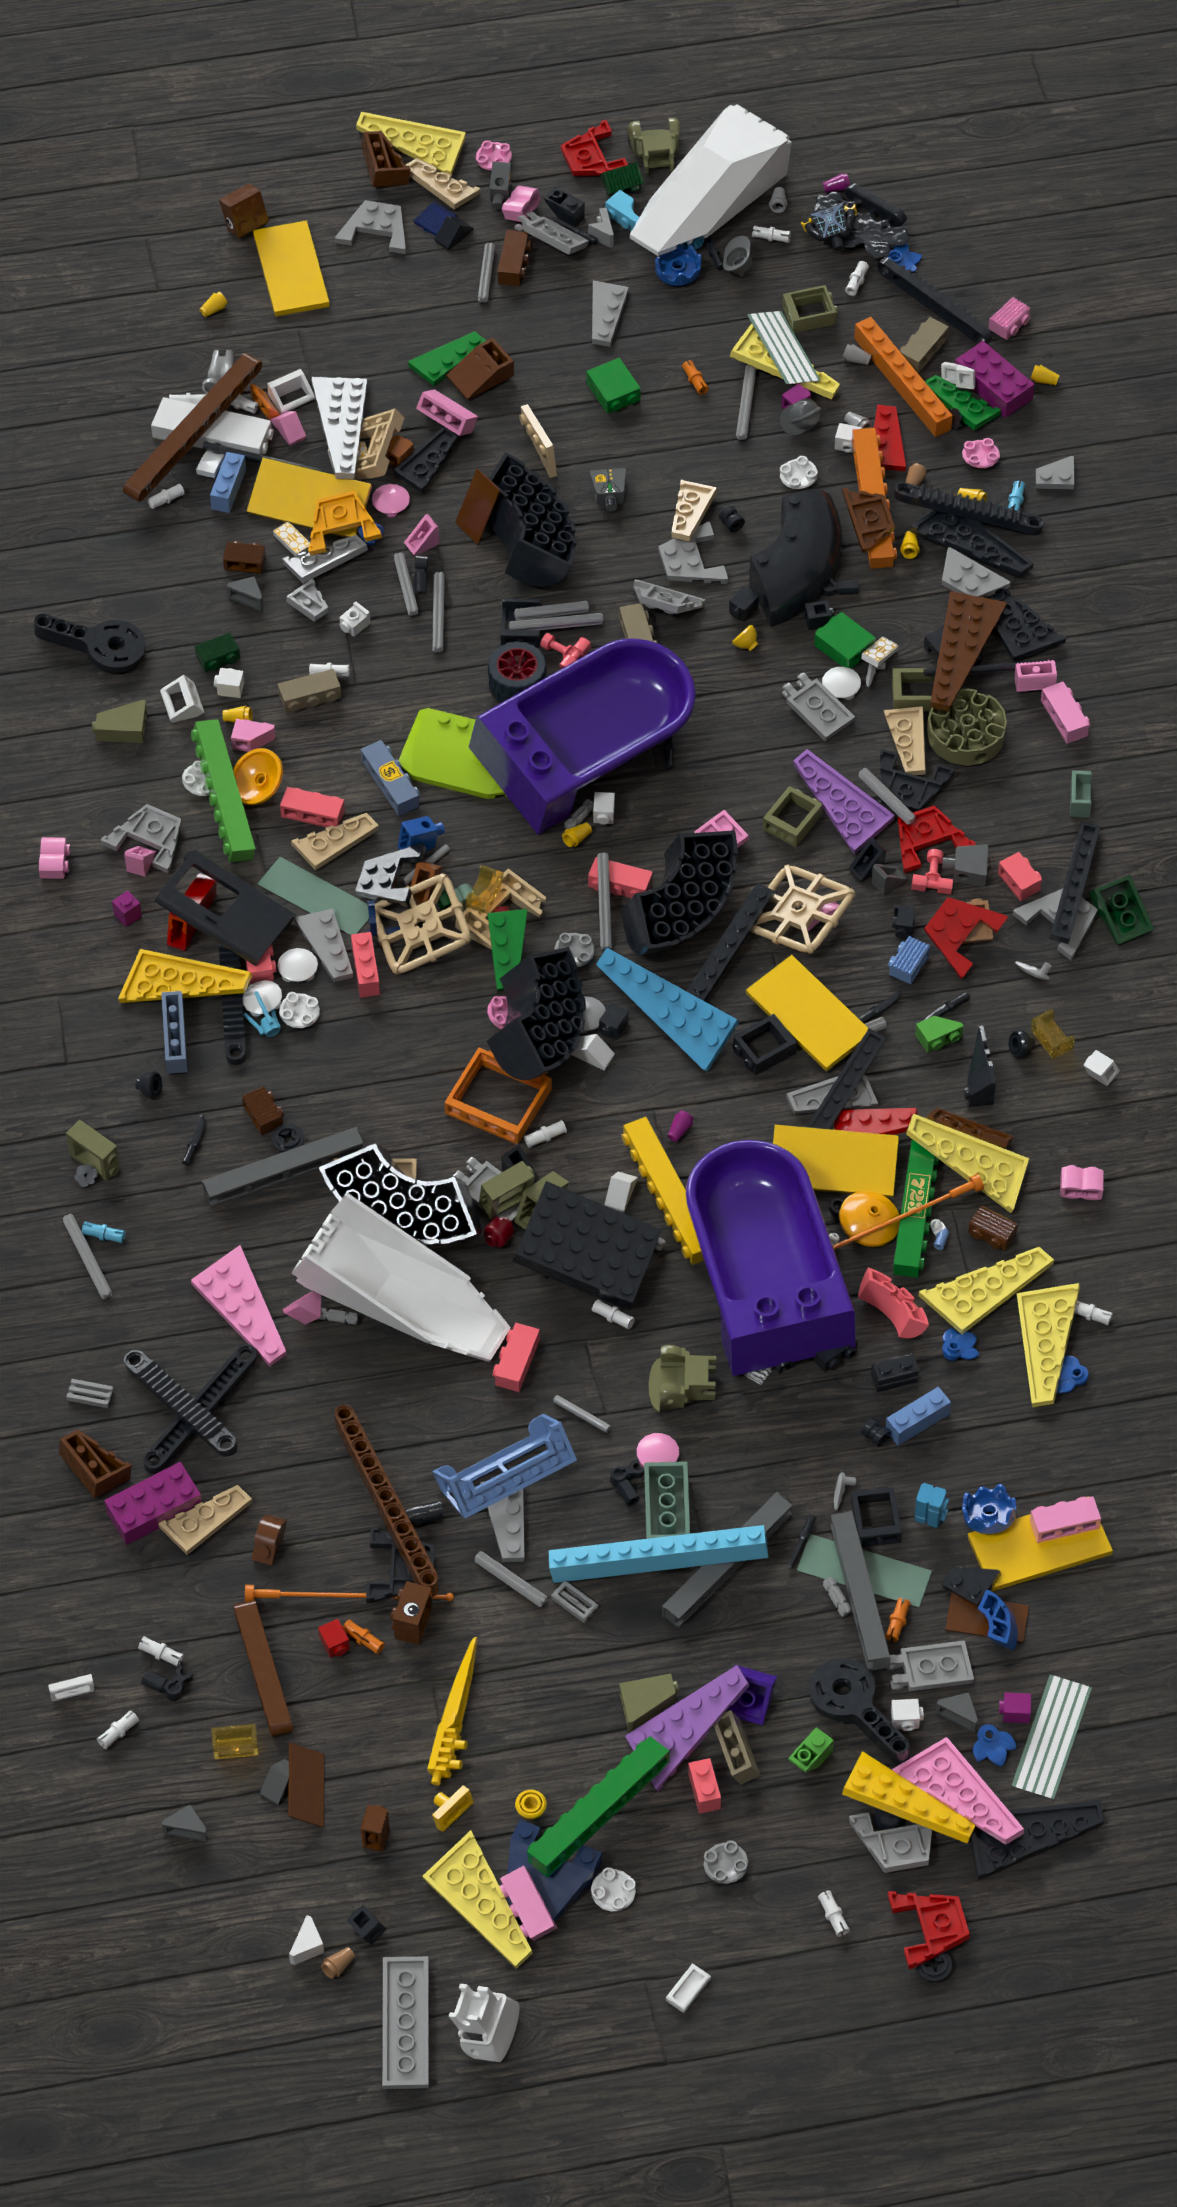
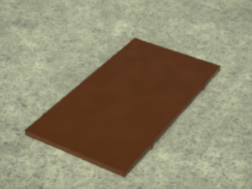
M478 468L471 480L455 521L477 545L481 540L500 493V489Z
M951 1593L945 1630L988 1637L989 1622L978 1610V1607ZM1003 1601L1015 1617L1018 1629L1017 1642L1023 1643L1029 1605Z
M289 1743L288 1817L324 1827V1754Z

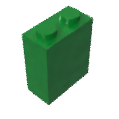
M620 358L586 371V383L607 414L641 400V388Z
M842 612L836 617L833 616L814 635L815 647L840 666L850 669L863 660L861 659L862 653L875 643V637Z

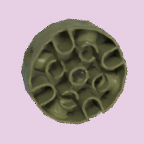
M961 689L949 711L936 708L931 709L927 727L929 744L938 756L950 763L971 766L989 761L996 756L1004 744L1007 726L1005 711L992 696L977 693V690Z

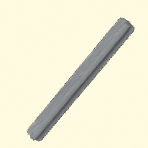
M749 364L745 367L736 432L738 440H745L748 434L756 368Z
M436 572L434 574L433 651L442 652L444 573Z
M602 613L519 620L509 622V629L547 630L603 624L604 618Z
M599 853L597 861L600 946L602 949H610L612 947L609 856L607 853Z
M72 1214L65 1215L63 1222L101 1298H110L112 1291Z

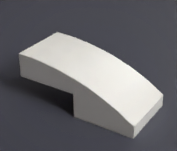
M949 362L941 364L943 379L956 384V387L975 388V370Z
M207 450L198 464L197 474L215 478L226 454L219 452L215 454L213 451Z

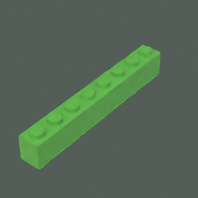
M219 720L195 722L194 730H191V738L196 743L195 750L197 758H200L201 773L205 775V788L210 792V805L214 806V820L219 824L218 831L220 839H223L224 854L228 856L229 863L253 860L255 845Z

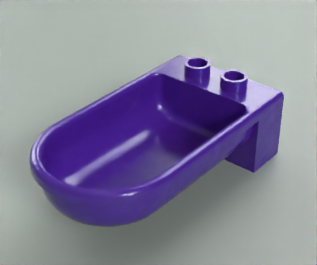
M629 638L615 640L599 647L477 716L469 749L539 835L570 817L577 790L677 733L687 723L694 708L696 696L694 681L684 662L668 648L644 639Z
M759 1140L730 1142L704 1155L689 1175L686 1185V1203L720 1308L722 1344L732 1376L778 1366L786 1361L795 1362L816 1357V1352L852 1345L851 1347L854 1348L855 1311L810 1178L803 1164L786 1149L773 1143Z

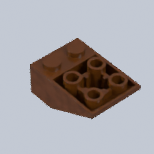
M491 338L477 345L447 374V378L469 400L513 377L514 361L496 340Z

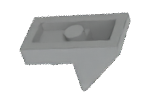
M600 208L599 216L596 217L597 223L588 225V233L597 237V242L611 248L613 247V231L607 208Z

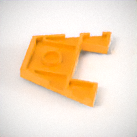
M355 491L317 500L313 520L314 527L313 531H311V543L308 547V552L310 556L327 552L324 539L325 534L361 525L366 542L382 538L379 528H377Z

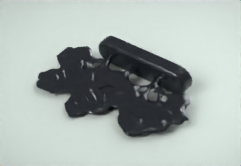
M851 183L845 188V195L850 201H843V196L837 191H832L826 196L818 195L817 199H815L817 204L813 207V213L836 206L838 201H842L847 206L850 204L851 206L848 208H852L853 204L869 211L867 214L857 212L853 228L849 232V237L843 239L844 247H854L859 243H864L865 252L874 258H881L889 255V245H904L911 239L907 236V228L900 227L907 221L905 213L898 207L855 183ZM872 214H875L883 220L880 222L876 221Z

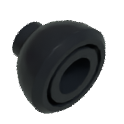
M1016 1029L1011 1033L1008 1045L1013 1057L1020 1058L1027 1055L1030 1050H1033L1036 1042L1027 1032Z
M149 1071L143 1074L141 1078L136 1079L135 1087L145 1097L156 1099L162 1090V1078L159 1072Z
M878 1808L874 1813V1823L880 1830L902 1827L905 1821L904 1818Z

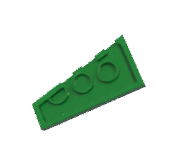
M474 331L408 361V366L431 385L435 386L445 379L447 374L477 345L487 340Z
M937 375L925 381L947 409H959L962 421L973 430L980 428L1001 415L1000 408L988 406V402L983 399L979 401L971 397V393L956 389V385Z
M527 909L487 913L497 992L504 991L500 978L521 962Z

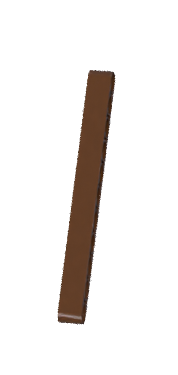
M244 353L127 480L123 487V493L138 502H142L260 373L263 366L262 361Z
M349 1405L338 1406L334 1412L336 1428L415 1584L431 1587L432 1597L435 1596L439 1590L438 1575L354 1410Z

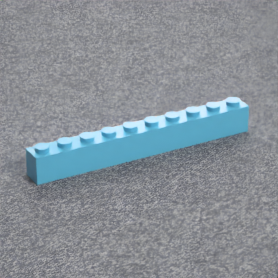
M761 1525L549 1550V1569L553 1583H558L565 1580L575 1581L768 1558L765 1527Z

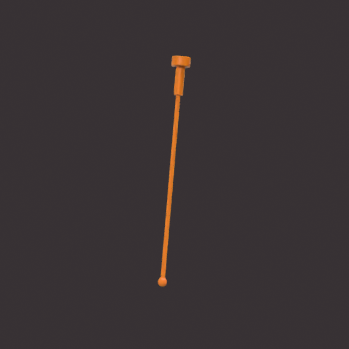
M978 1174L969 1177L970 1182L950 1190L948 1194L834 1245L833 1249L835 1250L947 1198L951 1197L953 1199L972 1189L975 1192L983 1190V1181Z
M245 1585V1602L254 1598H280V1596L366 1598V1593L280 1592V1590L255 1589L254 1585ZM452 1593L435 1595L432 1599H446L451 1602L454 1599V1595Z

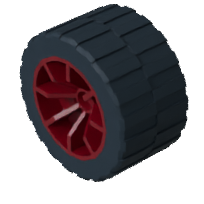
M510 642L501 645L489 658V689L492 696L501 703L547 677L545 656L535 646L525 642Z

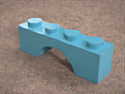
M619 190L605 202L609 219L616 221L623 228L632 231L640 218L634 213V199Z

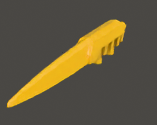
M477 1637L472 1639L452 1685L441 1723L438 1725L427 1768L428 1772L433 1776L431 1781L433 1785H440L441 1778H451L450 1770L462 1769L463 1763L461 1760H456L454 1753L458 1749L466 1750L468 1746L467 1741L461 1740L460 1733L473 1675Z

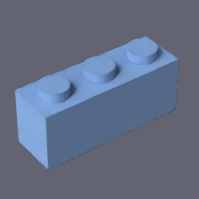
M226 452L210 494L212 510L230 513L246 472L245 455Z
M939 1387L935 1388L886 1418V1427L891 1431L890 1437L899 1446L950 1415L951 1401Z

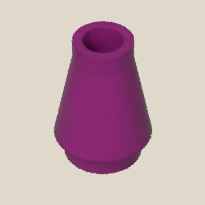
M840 173L823 182L825 193L845 191V188L850 184L847 173Z
M680 1110L674 1116L667 1137L674 1142H678L681 1136L693 1125L692 1121L694 1118L689 1113Z

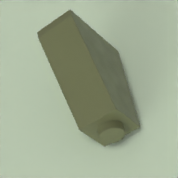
M146 700L136 701L97 713L96 721L92 722V733L96 734V741L143 743L147 718Z
M552 1171L524 1190L514 1222L526 1229L546 1181L564 1189H567L569 1181Z
M671 1674L619 1683V1694L628 1732L634 1731L676 1703V1694H679L677 1681L672 1680Z

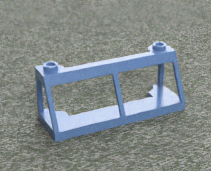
M542 1414L529 1423L528 1431L530 1436L457 1474L454 1468L448 1465L432 1471L441 1492L463 1518H467L577 1461L561 1422ZM543 1444L548 1449L509 1470L504 1467V1464ZM497 1468H500L503 1472L476 1487L473 1485L472 1481Z

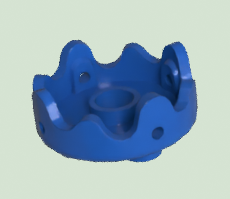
M678 244L675 250L655 258V272L657 276L669 285H687L696 280L701 271V254H697L692 246L683 248ZM674 266H682L679 269L674 268Z
M997 1484L994 1489L979 1487L973 1496L966 1492L963 1496L962 1505L964 1522L971 1530L982 1534H994L1004 1531L1016 1519L1015 1498H1011L1008 1495L1006 1488L1002 1484Z

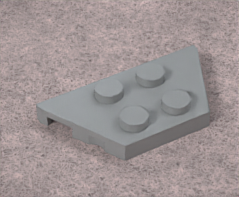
M948 548L942 577L943 586L954 592L978 597H988L995 594L996 590L1003 587L1006 590L1010 587V581L956 550Z
M637 579L634 581L633 588L640 603L645 604L648 608H659L668 614H678L704 607L705 599Z

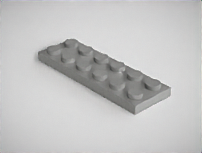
M428 1956L383 1957V2089L429 2088Z

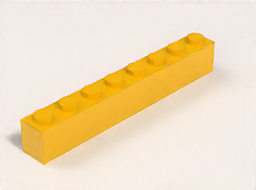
M647 1117L623 1125L622 1140L625 1146L628 1145L630 1147L633 1161L638 1162L642 1178L645 1177L647 1179L650 1193L655 1194L659 1210L663 1209L665 1221L668 1226H672L676 1242L681 1243L684 1257L686 1259L689 1258L692 1265L704 1261L687 1208L686 1190Z

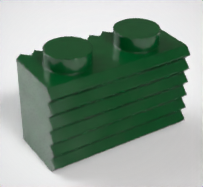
M638 162L601 174L606 195L612 194L613 196L619 190L623 192L627 189L633 192L639 190L640 186L644 184Z
M231 632L194 646L195 655L205 672L214 671L222 665L232 664L240 659L239 646Z

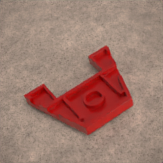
M607 120L601 121L600 125L596 128L591 127L584 135H578L561 145V152L573 176H597L603 172L628 165L625 158L606 162L596 140L612 136Z
M935 806L913 812L915 821L910 825L906 824L900 817L898 818L904 873L921 868V862L915 853L917 850L951 839L955 848L958 846L976 845L973 840L965 837V833L961 829L953 826L951 820Z
M947 897L925 926L924 931L937 949L945 956L949 965L957 972L958 977L963 979L973 966V963L959 954L957 950L979 922H982L997 933L1008 917Z
M894 1891L888 1892L892 1914L915 1909L924 1936L925 1944L904 1948L908 1969H913L970 1939V1933L958 1896L930 1894L929 1897L916 1896V1893L900 1895Z

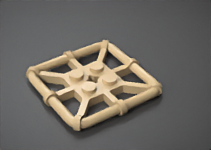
M788 864L778 872L767 888L775 891L785 876H787L790 885L789 889L783 897L774 895L771 902L777 905L772 911L761 915L751 932L770 939L772 943L777 945L783 944L800 952L811 954L820 946L831 929L838 925V920L855 897V892L843 884L827 879L825 875H817L799 867L789 866ZM792 874L813 882L807 890L795 886ZM819 886H826L838 891L824 896L815 894ZM844 899L832 916L820 912L825 904ZM800 906H802L801 909L795 910V907L799 908ZM774 919L782 922L775 933L756 926L757 924ZM814 919L825 922L826 924L811 943L807 928ZM790 926L801 929L806 945L783 935Z
M442 873L412 887H405L410 888L412 892L410 898L411 909L400 914L382 909L391 905L387 900L383 899L375 904L377 934L379 937L377 940L379 945L382 946L388 965L394 974L399 975L430 961L435 962L437 958L463 947L466 943H470V930L462 911L463 905L459 902L453 884L446 874ZM437 884L429 901L417 906L413 894ZM444 888H446L451 907L438 912L436 904ZM379 915L398 921L400 930L386 935ZM456 915L462 933L444 929L441 920ZM419 922H425L422 928L417 926ZM442 936L457 940L435 951L431 945V941ZM404 937L406 946L398 962H396L390 943ZM425 944L428 954L406 963L413 949Z

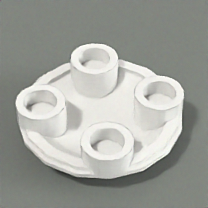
M799 456L797 459L788 461L780 467L782 482L792 489L807 488L817 479L818 471L816 466L811 461H808L805 456Z
M835 667L825 673L822 678V684L836 698L850 700L858 692L861 679L850 668Z
M195 761L193 765L185 769L182 775L183 784L192 794L209 796L210 792L205 788V775L200 770L201 761Z
M295 948L283 953L278 960L277 966L284 981L300 982L311 981L314 978L318 963L312 952L302 948Z
M263 980L255 982L243 994V1005L253 1016L257 1017L264 1014L255 996V991H258L268 1012L280 1008L282 992L279 986L272 981Z
M290 992L282 1001L279 1014L287 1025L294 1028H305L316 1022L319 1017L320 1008L315 997Z
M605 1868L596 1876L591 1886V1894L595 1903L602 1909L611 1912L627 1908L633 1902L636 1893L634 1879L625 1872L613 1868Z

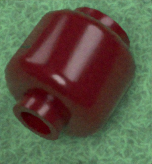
M495 1217L484 1228L483 1233L486 1243L492 1247H504L514 1236L513 1223L508 1218Z

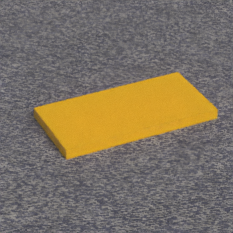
M307 220L253 230L275 317L330 307Z
M262 458L247 512L313 529L318 499L355 491L366 508L372 485L353 479H336L335 475ZM358 526L331 534L348 538L358 535Z
M792 955L746 989V994L768 1016L776 1015L797 1041V1044L826 1072L854 1051L868 1030V1027Z
M775 1125L773 1144L786 1149L803 1164L814 1191L847 1194L872 1191L885 1197L893 1198L899 1136Z
M1031 1514L1016 1518L1009 1528L999 1533L982 1534L976 1531L968 1533V1540L980 1568L997 1569L1001 1572V1576L990 1590L991 1592L1112 1555L1113 1552L1101 1523L1100 1528L1039 1543L1036 1541L1030 1523Z

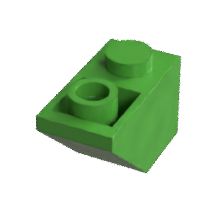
M932 1016L916 1024L915 1035L926 1052L929 1053L933 1050L941 1049L946 1044L960 1040L963 1037L964 1025L960 1022Z
M816 1727L788 1760L805 1773L816 1769L833 1752V1739Z

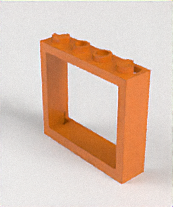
M478 1048L444 1103L445 1114L517 1144L521 1141L552 1090V1079L545 1075L531 1080L515 1079L539 1089V1092L518 1126L460 1102L481 1066L511 1077L500 1067L491 1051Z

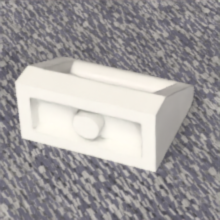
M301 369L267 383L268 396L281 414L315 400L313 391ZM299 388H302L307 394L285 405L282 404L279 398Z
M182 675L160 690L170 722L174 723L198 717L204 713L195 683L185 675ZM182 691L187 706L175 712L170 694Z

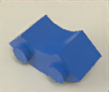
M986 1589L978 1610L988 1619V1637L995 1644L1014 1651L1018 1637L1015 1617L1009 1607L996 1594Z

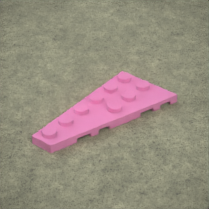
M240 1245L191 1280L194 1288L249 1345L256 1349L257 1354L269 1367L286 1356L285 1347Z
M947 1737L892 1769L1004 1844H1008L1024 1834V1828Z

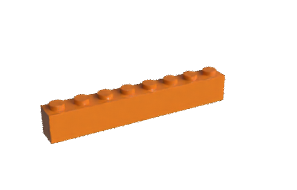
M872 317L856 323L854 339L865 352L871 354V360L931 433L937 437L950 431L952 414Z
M875 428L852 429L854 461L859 493L860 491H866L870 494L877 493L885 496L887 494V483H883L885 469L880 464V462H883L882 451H878L880 436L876 435ZM886 499L888 508L890 510L889 499ZM894 531L868 550L870 569L893 567L894 559H897V550L892 546V543L895 542Z

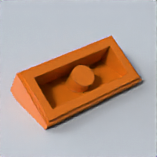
M250 384L251 397L255 402H258V407L267 419L271 421L272 418L281 415L266 393L255 384Z

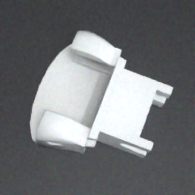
M460 1984L459 1989L462 1992L455 2012H450L449 2017L459 2029L458 2035L461 2037L460 2045L462 2050L474 2059L501 2062L510 2047L519 2017V2003L505 1994L492 1992L488 1987L478 1986L477 1992H474L467 1984ZM465 2032L483 2034V2041L471 2040Z

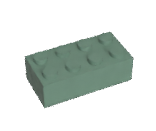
M687 1462L644 1463L646 1539L690 1534Z

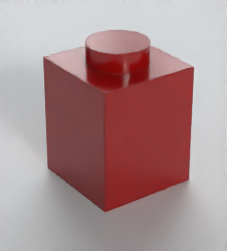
M338 1619L318 1627L319 1638L330 1658L341 1656L350 1650L349 1639Z

